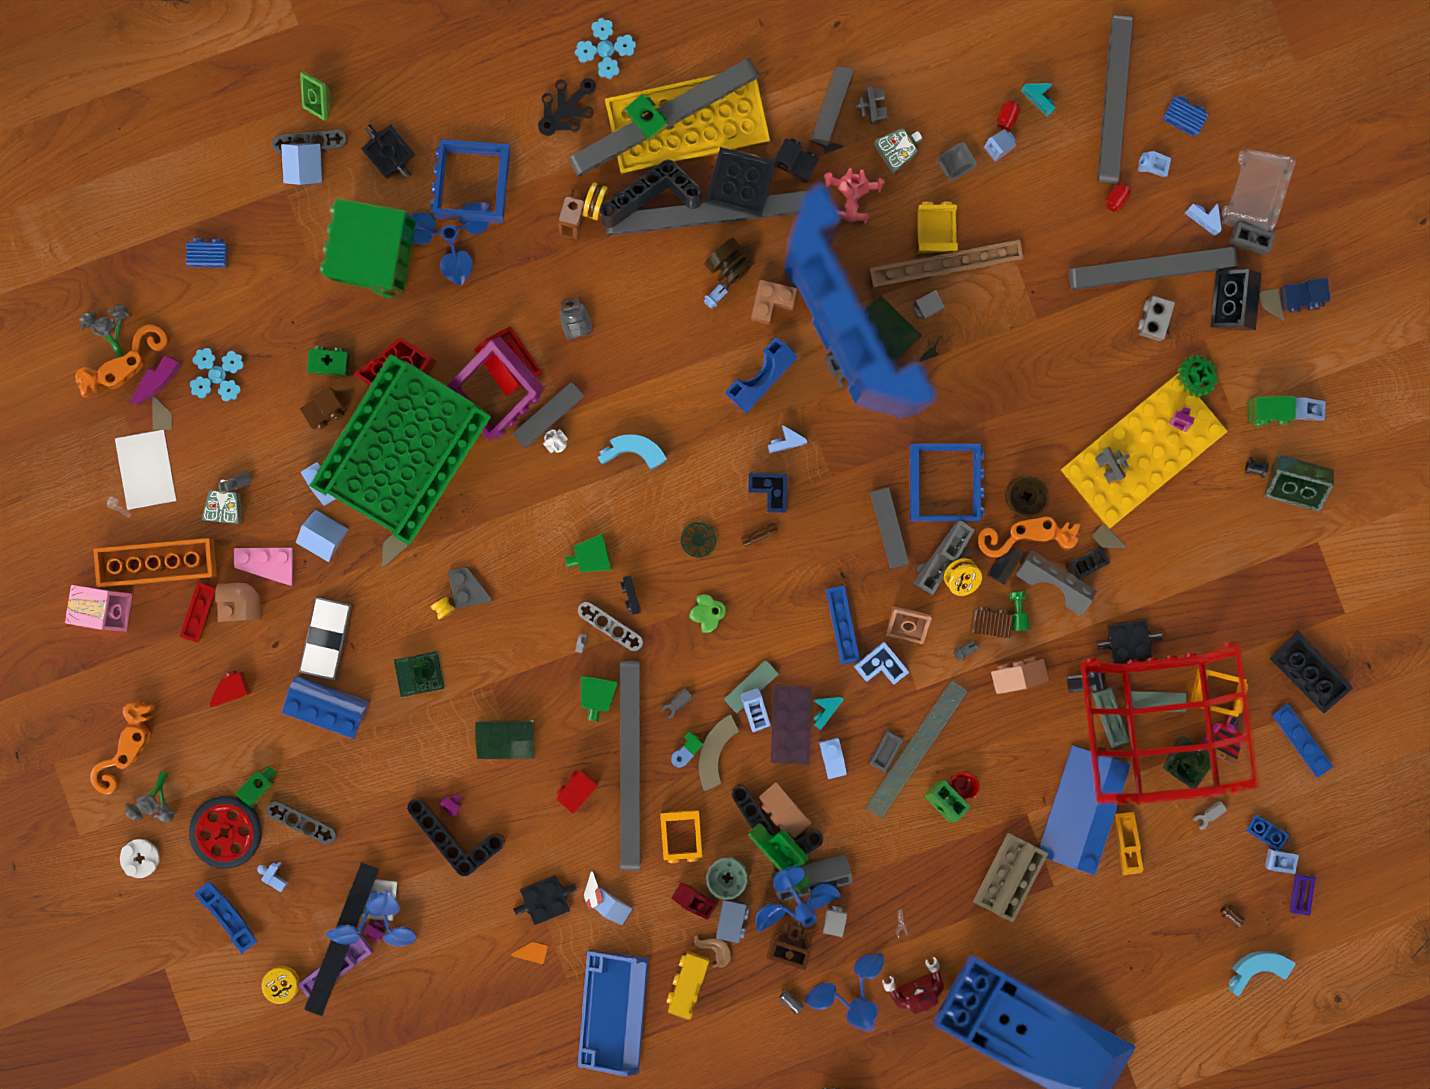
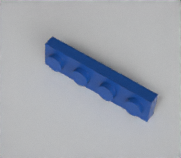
M845 586L825 589L840 663L842 665L860 661Z
M1285 704L1271 714L1316 778L1333 767L1289 704Z

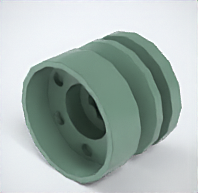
M723 857L717 860L707 873L709 890L721 899H733L739 896L748 883V871L745 865L733 857ZM727 872H729L730 876L733 877V879L730 880L729 883H727L726 879L723 878V875H726Z

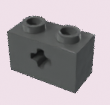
M1238 222L1233 227L1228 244L1265 256L1271 251L1276 234Z

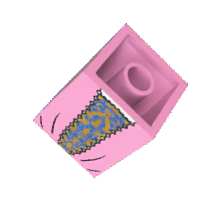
M71 585L65 623L101 630L127 632L133 594Z

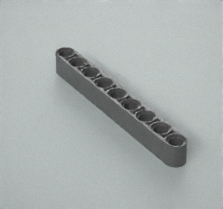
M1112 14L1110 23L1097 182L1117 184L1119 180L1132 32V16Z
M1236 247L1075 268L1068 270L1070 290L1231 269L1239 267Z

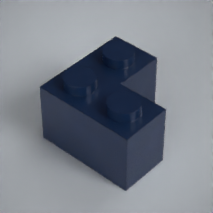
M1328 278L1313 279L1304 283L1280 287L1282 310H1289V313L1300 312V308H1308V311L1318 310L1320 307H1325V304L1331 301Z
M749 473L748 493L767 494V513L786 514L787 474Z

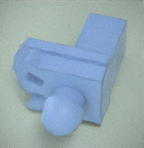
M272 863L269 868L259 865L257 871L259 874L264 875L261 880L282 892L288 882L276 875L282 863Z

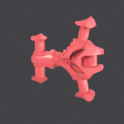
M849 168L845 176L840 179L832 177L831 172L824 175L826 187L830 184L837 186L838 190L847 198V203L844 204L845 211H840L841 215L839 218L845 219L849 223L863 221V224H867L869 219L867 212L865 214L857 213V209H859L857 200L866 193H869V190L877 189L878 193L881 194L885 181L879 178L877 182H869L865 177L864 170L861 169L859 174H852V168Z

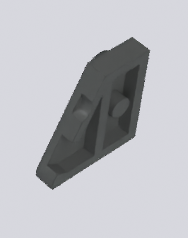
M468 567L448 571L455 609L492 601V598Z

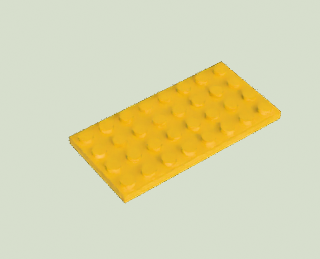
M716 75L606 98L605 103L612 133L633 122L625 113V107L642 93L646 98L649 96L655 103L654 108L657 109ZM757 79L665 129L652 141L649 142L647 139L617 156L621 174L653 168L665 160H672L676 163L718 154L720 147L736 150L769 143L770 138Z
M1177 373L1060 469L1108 529L1113 527L1228 432L1200 397H1197L1196 394L1190 396L1189 390L1183 391L1185 386H1179L1182 380L1177 378L1180 373ZM1184 406L1191 409L1189 416L1194 418L1193 424L1186 432L1168 424L1172 415L1177 410H1182ZM1110 446L1116 459L1118 458L1115 452L1118 450L1121 451L1123 456L1129 454L1130 458L1126 459L1129 467L1125 469L1119 463L1126 477L1120 481L1117 479L1108 483L1104 473L1112 469L1110 464L1106 463L1100 467L1095 458L1102 453V450Z

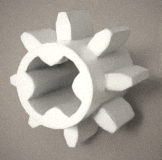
M560 429L557 432L550 430L545 434V442L543 444L550 453L553 451L559 453L566 448L567 443L565 441L568 438Z

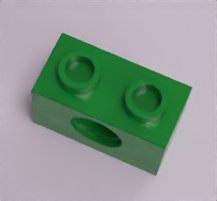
M642 93L625 107V113L650 142L667 128L666 121L668 119L662 111L658 113L654 108L655 103L649 96L646 98ZM645 113H651L653 118L646 121L642 116Z

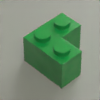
M1295 396L1255 397L1248 400V423H1254V427L1270 425L1271 421H1278V425L1290 424V421L1296 419Z

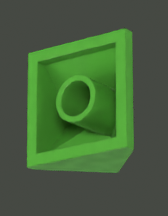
M304 71L300 72L302 108L324 121L328 120L332 110L331 90L325 83Z

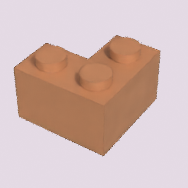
M760 280L751 320L770 324L774 306L792 310L797 288Z
M1035 657L1014 662L1011 667H1009V663L997 666L998 670L991 672L996 694L1027 689L1049 681L1044 659L1036 660Z
M777 782L759 796L763 802L762 808L767 814L770 812L773 814L770 817L773 822L793 838L812 824Z

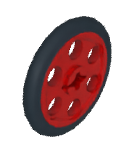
M219 796L206 801L196 810L189 826V839L195 854L203 862L219 869H230L246 863L255 854L261 841L262 828L255 810L244 801L232 796ZM231 809L238 812L236 820H231L228 817V812ZM212 811L217 812L219 815L217 822H212L209 819V814ZM234 825V827L230 829L228 832L229 837L225 835L216 839L223 832L222 828L229 829ZM242 825L249 827V834L246 836L241 835L239 831ZM204 829H208L211 832L209 840H205L201 836V832ZM237 842L241 845L240 853L232 851L233 843ZM214 845H220L222 847L223 851L221 855H215L213 853L212 849Z

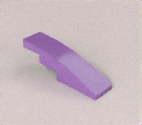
M361 936L357 942L349 946L337 979L374 951L364 936ZM319 969L298 984L307 997L310 995Z

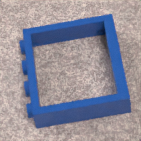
M440 139V147L437 146L436 150L438 164L434 165L436 182L432 184V193L435 196L434 200H431L430 203L431 212L434 213V217L436 219L504 223L510 162L509 144ZM447 153L500 156L495 212L442 209Z
M910 444V521H981L984 512V506H981V498H984V487H981V479H984V468H981V460L984 459V454L980 444ZM919 451H973V515H919Z

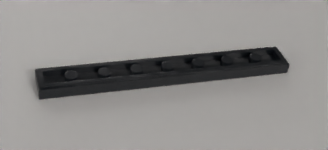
M361 862L336 928L345 925L357 928L379 868ZM330 941L305 1005V1011L323 1016L350 944Z

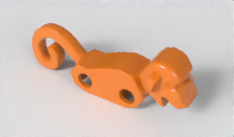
M145 325L136 331L132 350L125 356L105 362L97 371L88 367L79 368L75 378L76 383L79 384L78 388L81 391V396L83 398L88 397L91 389L94 393H97L100 384L111 389L121 387L137 374L144 365L143 358L139 354L143 336L149 332L158 334L161 339L159 343H155L154 338L151 336L147 338V343L151 349L162 351L168 345L166 333L158 326ZM136 360L135 365L130 366V362ZM115 377V380L109 383V379Z
M1047 516L1019 521L1012 525L1010 529L1011 537L998 550H990L986 546L985 536H991L990 543L995 546L998 542V534L992 528H985L978 535V546L986 556L992 558L1003 556L1019 540L1039 543L1055 540L1061 548L1070 550L1079 541L1077 536L1080 535L1079 529L1081 524L1076 523L1069 529V522H1067L1062 528H1059L1056 522ZM1043 523H1050L1051 528L1045 529ZM1022 527L1025 532L1018 534L1016 528Z
M139 700L130 702L123 708V715L128 725L121 732L117 754L112 759L96 764L90 773V781L98 792L111 794L117 790L119 785L117 778L112 774H104L102 776L103 781L110 783L109 787L101 784L99 773L102 769L114 765L117 768L123 769L137 761L150 740L151 733L143 722L152 718V715L147 713L155 709V704H145V702L142 703Z

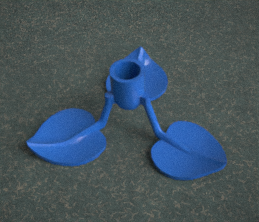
M474 202L463 206L460 210L490 212V204ZM423 212L413 214L412 216L417 219L413 242L419 245L428 244L431 240V234H442L443 239L450 243L452 254H446L442 257L440 270L447 279L457 285H462L471 273L472 261L467 252L460 251L456 253L454 242L458 238L457 231L466 227L469 233L480 234L487 229L489 222L458 220L463 224L462 226L454 227L447 225L442 230L433 231L435 221L432 216Z
M799 866L789 867L776 875L774 887L779 892L790 888L798 902L796 913L782 904L779 906L775 903L769 904L759 910L756 915L757 931L760 933L784 916L785 912L794 916L797 921L800 920L804 926H809L817 919L814 909L820 908L833 900L841 899L840 893L832 884L823 883L813 888L811 896L807 898V904L801 902L793 885L798 884L803 879L804 871Z
M388 890L384 893L374 892L370 895V901L366 904V912L358 929L351 925H345L325 933L329 939L337 943H355L360 939V934L358 933L362 931L369 912H371L375 916L383 914L388 932L383 935V940L387 944L406 946L416 941V934L413 930L406 927H398L393 930L390 928L387 915L396 914L399 911V904Z
M880 953L868 954L856 961L854 972L856 975H860L859 982L862 999L856 998L849 1004L839 994L835 993L836 986L827 982L812 988L805 998V1003L814 1009L821 1010L829 1007L834 1002V997L838 998L848 1008L846 1018L851 1025L862 1030L873 1031L878 1015V1007L874 1002L866 1000L863 979L864 977L866 979H873L881 972L885 961L884 955Z

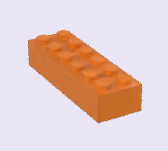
M211 538L93 549L96 587L217 577L214 539Z

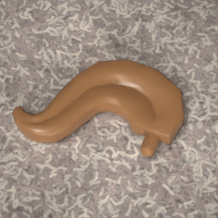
M695 935L694 943L698 948L715 950L716 963L712 964L713 968L727 966L731 961V952L725 941L716 938L699 940L698 935Z

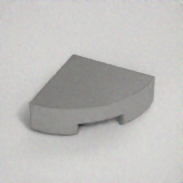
M579 633L575 652H584L586 634Z

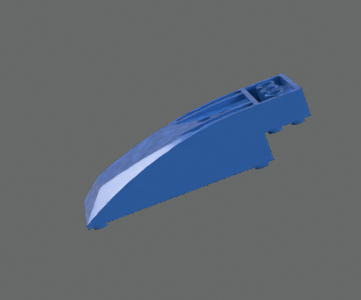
M972 953L969 955L932 1020L935 1026L1047 1089H1112L1136 1048L1133 1044L1003 969L999 970ZM1005 980L1008 981L1007 985H1003ZM1002 1014H1008L1010 1017V1021L1006 1025H1002L999 1022V1016ZM1018 1024L1026 1025L1027 1031L1025 1034L1020 1035L1016 1032Z

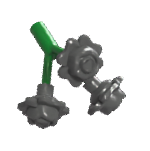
M114 305L113 310H108V313L115 317V322L107 317H101L96 320L98 315L96 312L90 313L87 311L79 318L80 328L83 330L85 327H91L93 334H98L100 337L103 336L110 342L117 358L124 356L118 343V336L123 319L132 316L131 313H128V308L123 305ZM113 323L116 324L114 338L111 335V329L115 327Z
M160 772L155 788L148 795L144 794L142 797H138L136 805L129 803L125 805V814L133 821L137 819L142 820L144 818L142 813L152 815L153 812H158L154 815V818H159L160 822H168L174 819V814L178 811L168 808L162 790L168 775L167 773ZM158 792L161 804L155 801V796Z

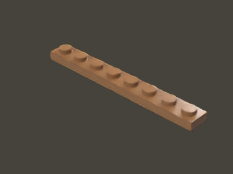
M1020 240L870 268L869 270L872 286L877 288L1023 260L1024 257Z

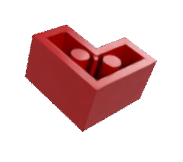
M583 769L579 772L575 770L567 779L570 783L567 786L563 784L556 792L559 795L556 800L572 814L576 812L599 785Z

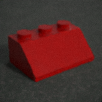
M511 327L485 338L474 349L478 355L491 340L501 337L536 378L543 373ZM495 353L484 363L506 396L524 387Z

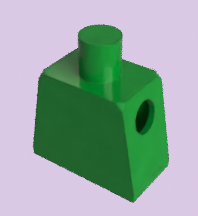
M603 534L575 545V554L565 557L567 568L578 565L580 573L612 570Z
M581 676V707L589 709L587 720L599 722L600 711H609L618 681Z
M270 766L262 773L256 771L235 794L249 807L254 808L273 786L270 781L277 772ZM261 780L263 785L257 788L256 783Z

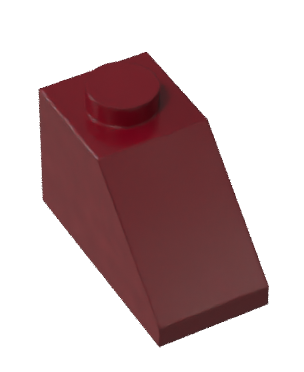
M683 882L679 884L671 897L685 910L706 920L709 919L718 905L715 901Z

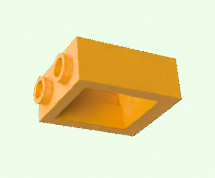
M1199 668L1197 669L1190 702L1203 700ZM1206 670L1207 679L1209 675L1238 682L1236 693L1240 692L1239 677ZM1244 679V681H1245V689H1246V693H1247V690H1248V684H1246L1247 679ZM1241 698L1234 700L1232 710L1216 706H1210L1211 711L1238 717L1243 711Z
M699 809L661 812L664 860H668V863L680 862L679 859H687L688 862L699 861V858L702 857ZM695 819L697 852L668 854L666 821Z

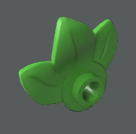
M710 595L697 596L698 606L690 611L689 618L695 622L702 623V632L708 633L717 628L719 620L726 614V607L722 602L714 601ZM715 607L719 609L718 614L713 612Z

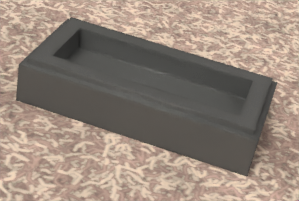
M886 730L868 764L886 773L904 739Z

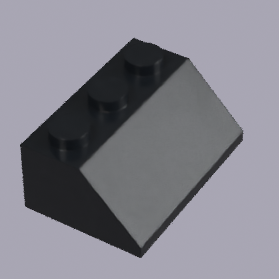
M1250 269L1216 270L1210 327L1230 330H1256L1262 273Z

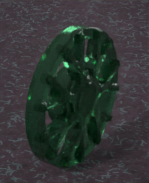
M691 523L682 532V548L692 557H706L716 546V534L706 523ZM698 525L704 526L702 533L697 532ZM690 527L695 531L692 536L686 532ZM710 530L713 536L706 538L704 534ZM684 538H691V543L684 544ZM706 541L713 542L712 548L705 546ZM692 545L696 547L693 554L688 551ZM704 547L706 553L700 555L698 548Z

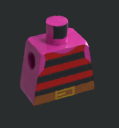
M1229 716L1225 725L1216 722L1213 725L1215 742L1242 736L1243 734L1236 731L1240 720ZM1207 735L1200 744L1208 743ZM1242 742L1216 748V756L1230 764L1236 765Z

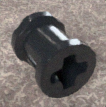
M1249 457L1245 466V474L1252 473L1265 478L1269 462L1265 461L1263 463Z

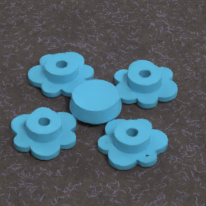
M600 18L598 22L592 24V30L594 31L593 35L603 41L598 44L597 48L592 46L590 41L586 43L581 41L577 44L575 55L579 56V61L584 63L587 60L592 61L594 59L593 55L598 52L600 56L604 57L603 62L598 63V74L601 77L611 79L613 75L615 76L619 73L617 61L610 58L614 49L619 52L620 56H625V54L631 56L634 53L633 48L636 47V43L632 41L630 35H625L624 37H618L617 42L613 46L610 41H607L608 35L613 34L611 29L613 26L612 22Z
M205 348L203 351L197 350L193 362L198 365L199 369H210L208 373L209 379H203V377L198 376L196 380H192L190 382L191 393L203 399L207 393L211 392V382L220 383L221 388L218 390V393L222 395V400H235L241 389L238 385H235V381L230 380L228 382L224 380L226 376L225 371L236 373L237 370L242 369L244 366L241 361L242 356L236 355L234 351H229L227 356L222 358L224 362L222 368L219 366L213 367L215 356L212 355V351L209 348Z

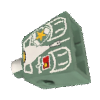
M900 129L875 140L874 146L894 175L917 154L918 150L915 145L923 139L917 130L908 136L904 129Z
M210 490L202 520L242 524L240 493L226 492V490Z

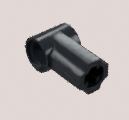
M1088 673L1090 691L1107 689L1105 673ZM1082 674L1067 676L1069 693L1084 691Z

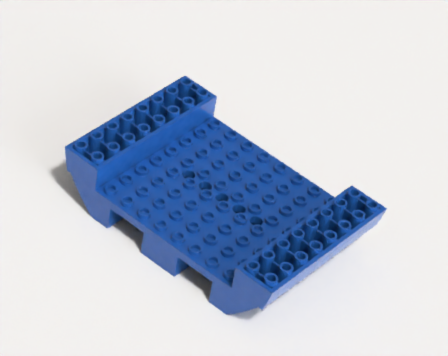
M820 183L801 201L799 215L789 244L784 271L792 286L797 285L813 315L811 319L812 324L828 354L833 353L849 383L847 389L855 404L869 410L896 415L898 419L920 414L936 399L934 397L936 391L932 384L928 385L925 380L926 372L922 366L918 367L917 363L894 374L895 366L891 359H886L884 355L886 350L882 342H877L875 328L871 323H867L865 318L867 314L862 305L858 306L856 302L857 295L852 287L849 288L846 284L848 278L845 272L837 267L838 259L836 255L828 250V247L832 245L841 214L836 204L832 205L830 202L831 194L827 187L823 188Z

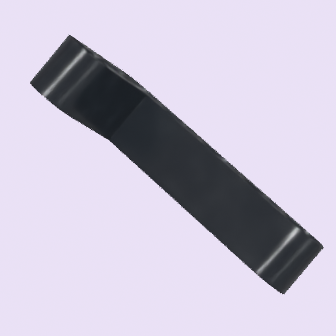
M665 160L605 202L600 207L601 222L607 228L616 226L667 188L688 208L696 209L702 203L701 188L675 162Z
M744 785L735 786L732 790V798L750 827L753 829L758 822H765L767 825L766 830L772 837L776 835V832L747 787ZM743 789L746 792L743 799L736 798V790ZM753 805L756 808L754 815H748L745 812L747 806ZM811 829L793 841L796 844H801L803 852L807 855L822 845L823 836L819 830ZM816 833L820 836L817 843L809 841L811 834Z
M417 797L408 803L407 810L460 876L470 875L500 851L505 844V839L501 834L493 833L467 853L423 798ZM414 802H419L422 805L420 812L413 809L412 805ZM426 817H431L434 820L432 827L425 824L424 820ZM438 832H443L446 835L444 842L437 839L436 835ZM491 838H498L500 846L493 847L490 842ZM450 847H455L458 850L457 856L453 857L449 854L448 850ZM477 850L484 851V859L476 857L475 853ZM467 862L470 865V871H463L461 863Z

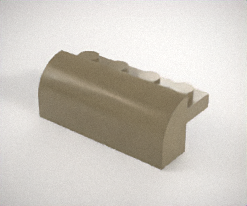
M1007 833L973 902L1006 920L1014 922L1048 853Z

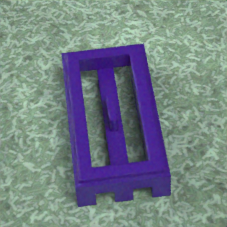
M1295 874L1290 913L1310 916L1315 877ZM1300 879H1302L1301 888H1300V895H1299V902H1298V909L1296 910L1298 890H1299V883H1300ZM1309 880L1306 908L1303 911L1306 881Z

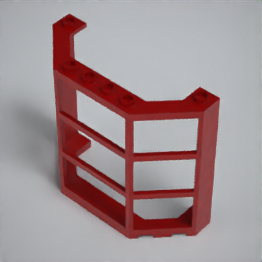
M1227 642L1220 646V650L1197 656V653L1185 654V657L1177 658V655L1166 656V659L1163 660L1153 657L1147 658L1146 662L1129 660L1127 664H1104L1100 660L1097 661L1096 658L1085 659V662H1081L1096 802L1098 805L1110 803L1125 805L1127 801L1140 805L1224 796L1226 791L1229 790L1231 794L1248 789L1259 788L1240 644L1236 645L1235 642ZM1236 656L1240 692L1209 700L1205 664ZM1199 666L1203 701L1133 709L1129 673ZM1088 673L1122 674L1126 709L1092 708ZM1241 698L1246 735L1215 742L1210 706ZM1204 707L1208 743L1138 751L1134 715ZM1093 715H1127L1131 751H1097ZM1247 741L1252 778L1220 785L1216 748ZM1209 750L1214 786L1143 793L1139 757ZM1098 757H1132L1136 793H1102Z

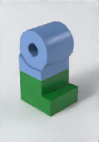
M690 730L684 736L687 742L681 749L676 750L671 757L672 764L676 767H684L704 745V742Z

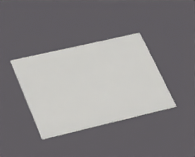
M164 430L115 438L127 510L176 501Z

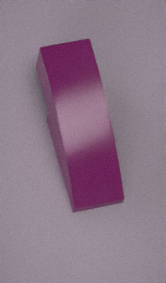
M164 355L156 371L148 368L130 402L140 405L154 397L169 384L182 364Z

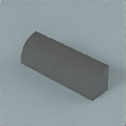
M846 67L834 68L810 141L825 146L829 145L853 74V69Z
M846 854L801 865L800 867L811 881L801 892H798L794 886L793 888L797 895L802 897L811 894L813 888L823 883H830L835 887L853 883ZM779 872L771 873L772 879H773V883H774V879H775L776 875H777ZM790 888L782 892L776 890L778 902L795 898Z

